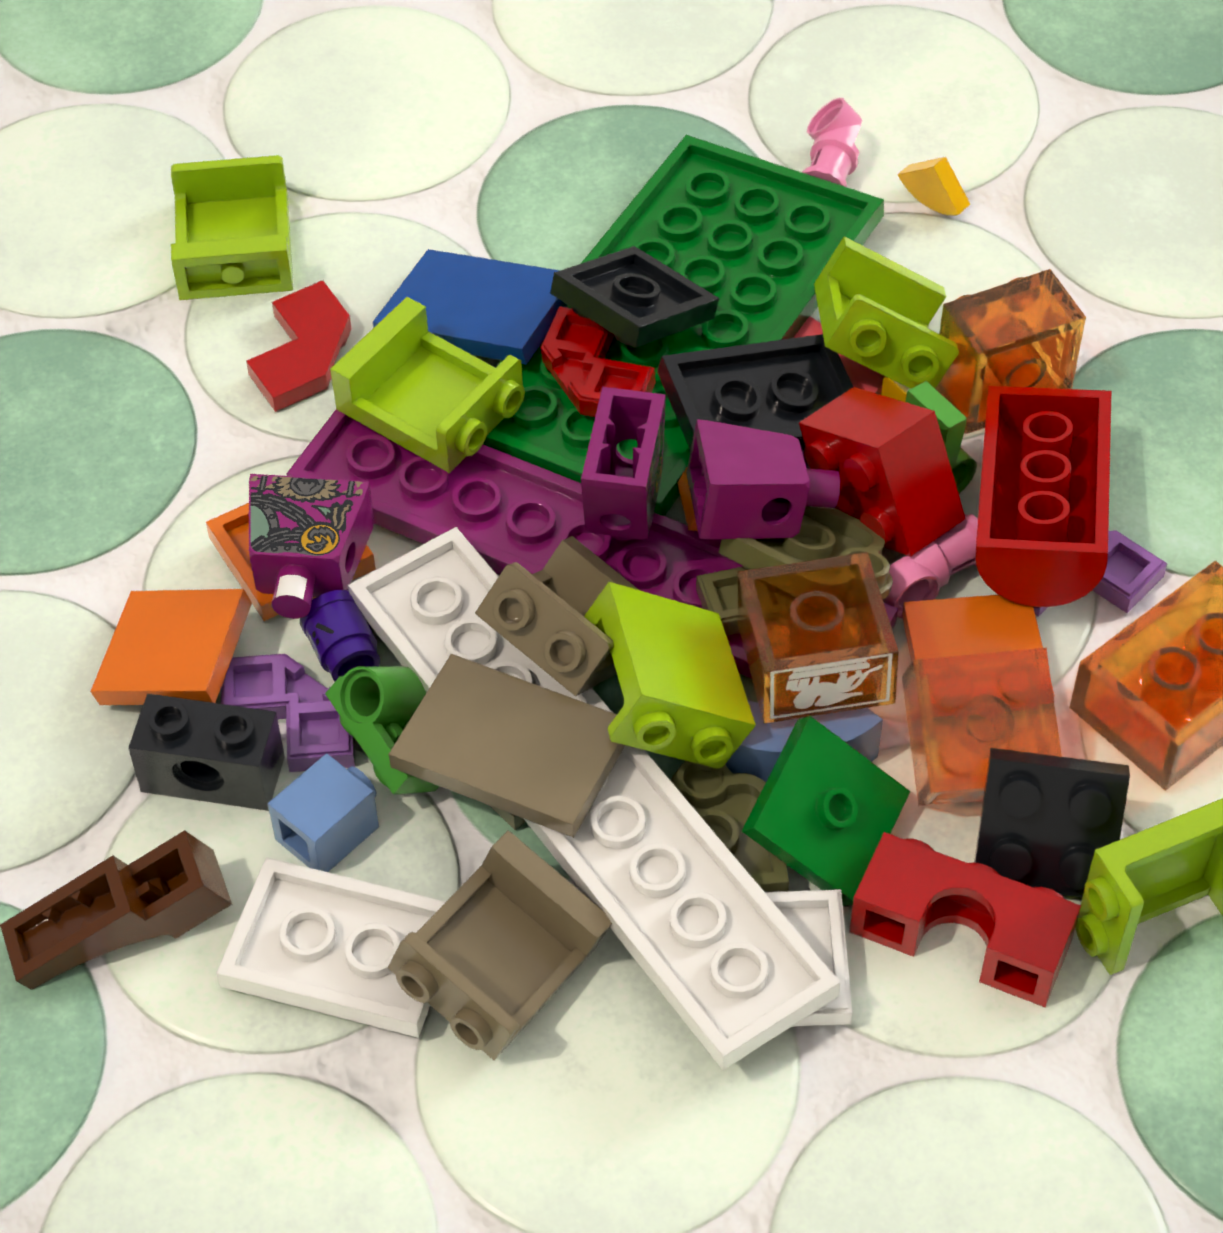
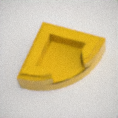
M946 157L909 164L897 174L906 189L919 202L938 213L959 215L971 205Z

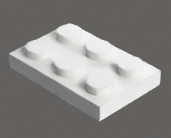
M266 857L216 972L220 987L419 1038L430 1005L418 1002L408 996L400 987L396 975L388 969V966L400 942L410 932L416 933L446 901Z

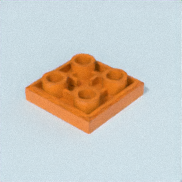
M244 589L131 591L90 691L99 705H143L148 693L216 703L252 605Z
M1000 595L904 602L902 618L923 719L1052 709L1054 692L1032 606L1012 602Z

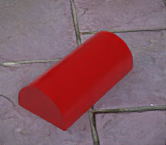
M988 386L975 557L976 566L983 581L1003 598L1032 607L1060 606L1086 596L1102 580L1108 560L1112 391Z

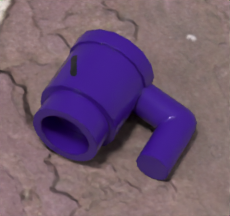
M333 590L312 599L310 612L307 616L300 618V626L309 639L321 666L326 672L331 674L334 682L339 676H344L352 668L380 665V657L377 652L378 642L371 630L372 627L366 621L349 591Z

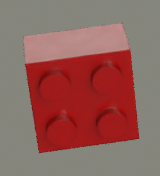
M853 387L799 422L806 445L804 456L811 469L839 472L840 493L835 508L859 519L861 523L883 538L885 548L911 557L966 519L934 410Z

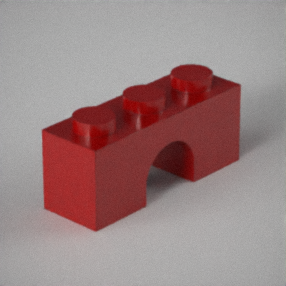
M884 832L854 895L849 932L914 957L923 936L931 928L944 923L965 925L976 931L987 946L979 982L1046 1007L1071 945L1081 905L1066 900L1062 895L1049 888H1033L1001 876L987 865L966 863L939 853L920 840L902 839Z

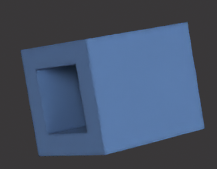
M326 753L267 803L275 840L307 867L329 872L379 828L375 797L377 796L375 787L369 778L358 768L350 766L346 769Z

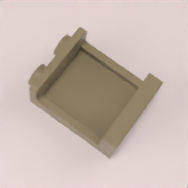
M571 536L561 541L541 571L531 574L516 562L505 566L475 614L576 697L617 674L612 655L609 653L614 645L613 640L584 617L608 582L634 589L637 588Z
M507 830L490 848L482 865L416 933L410 932L400 942L388 969L396 975L398 984L408 996L418 1002L428 1003L448 1020L453 1033L462 1043L474 1050H482L495 1061L596 949L612 923L602 909Z

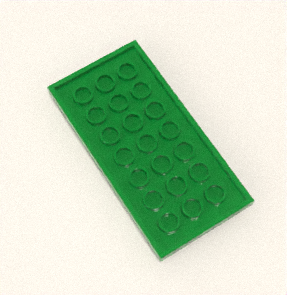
M685 135L581 262L584 263L635 246L719 298L714 319L637 348L623 344L614 337L605 359L655 368L656 383L652 393L666 395L663 468L654 513L665 516L680 496L678 481L686 467H688L690 456L689 446L657 373L661 357L794 338L808 317H811L818 307L814 283L839 243L845 236L863 245L884 217V199ZM541 343L527 365L521 364L523 387L525 390L521 406L512 417L504 418L486 436L483 445L581 483L595 417L581 415L544 365ZM633 439L620 441L617 444L618 452L623 457L633 460V447L637 448V441Z

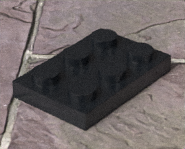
M823 334L665 355L661 357L657 370L690 451L697 419L792 435L799 439L801 450L804 451L806 445L799 422L853 388L838 353L825 347Z

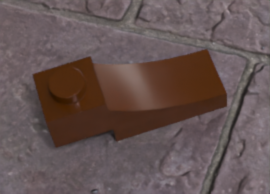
M184 830L129 865L112 855L0 924L16 982L33 990L80 964L119 948L167 934L176 939L232 905L214 850Z

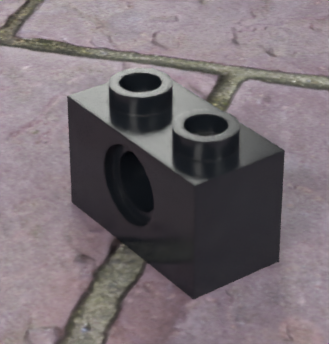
M148 693L128 747L141 792L269 811L267 803L273 798L285 758L277 713L274 711Z

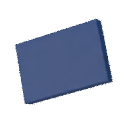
M428 249L372 323L375 327L400 302L409 297L426 306L428 331L471 355L504 360L508 355H512L520 359L521 364L527 365L545 339L559 306L567 308L568 305L550 294L554 272L560 270Z

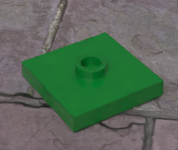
M807 716L797 720L742 832L819 889L841 890L842 905L844 907L853 905L854 895L883 833L891 834L911 791L812 716Z

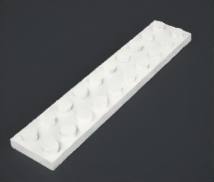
M457 527L348 585L349 593L366 621L400 664L409 667L417 675L426 693L450 654H454L612 712L593 688L575 697L475 614L498 576ZM625 745L574 838L524 819L580 891L605 912L612 923L610 929L722 1070H725L839 996L840 981L645 750Z

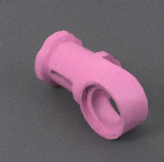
M836 98L830 101L811 119L807 127V133L814 140L810 151L812 163L802 173L846 187L847 176L852 174L858 165L859 150L854 143L862 125V118L844 98Z
M965 514L966 519L916 554L911 557L905 556L890 565L889 573L892 576L893 584L890 594L883 599V602L898 608L897 617L902 618L904 602L935 600L940 588L948 584L951 575L971 565L976 566L977 517L973 514Z

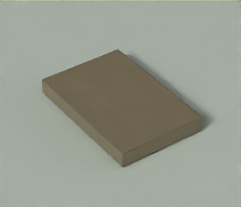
M450 654L388 755L390 766L393 769L574 838L625 745L612 742L607 730L617 714Z

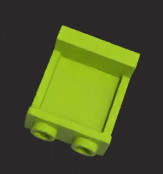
M279 155L171 165V180L175 197V243L171 244V262L179 300L293 291L289 200L283 158Z
M844 236L814 283L825 347L910 389L925 381L936 388L959 354L956 342L930 330L928 324L947 297L944 287Z
M409 297L400 302L330 368L336 410L448 473L466 456L474 455L483 445L486 436L504 418H510L517 412L525 394L520 359L508 355L495 368L428 331L426 306Z
M608 582L584 617L611 638L614 643L609 653H611L624 697V705L607 728L610 740L618 744L712 768H722L756 724L719 613Z
M1223 798L1095 850L1087 882L1085 883L1081 909L1076 924V933L1084 950L1092 957L1098 956L1110 975L1124 970L1138 924L1207 895L1223 916Z

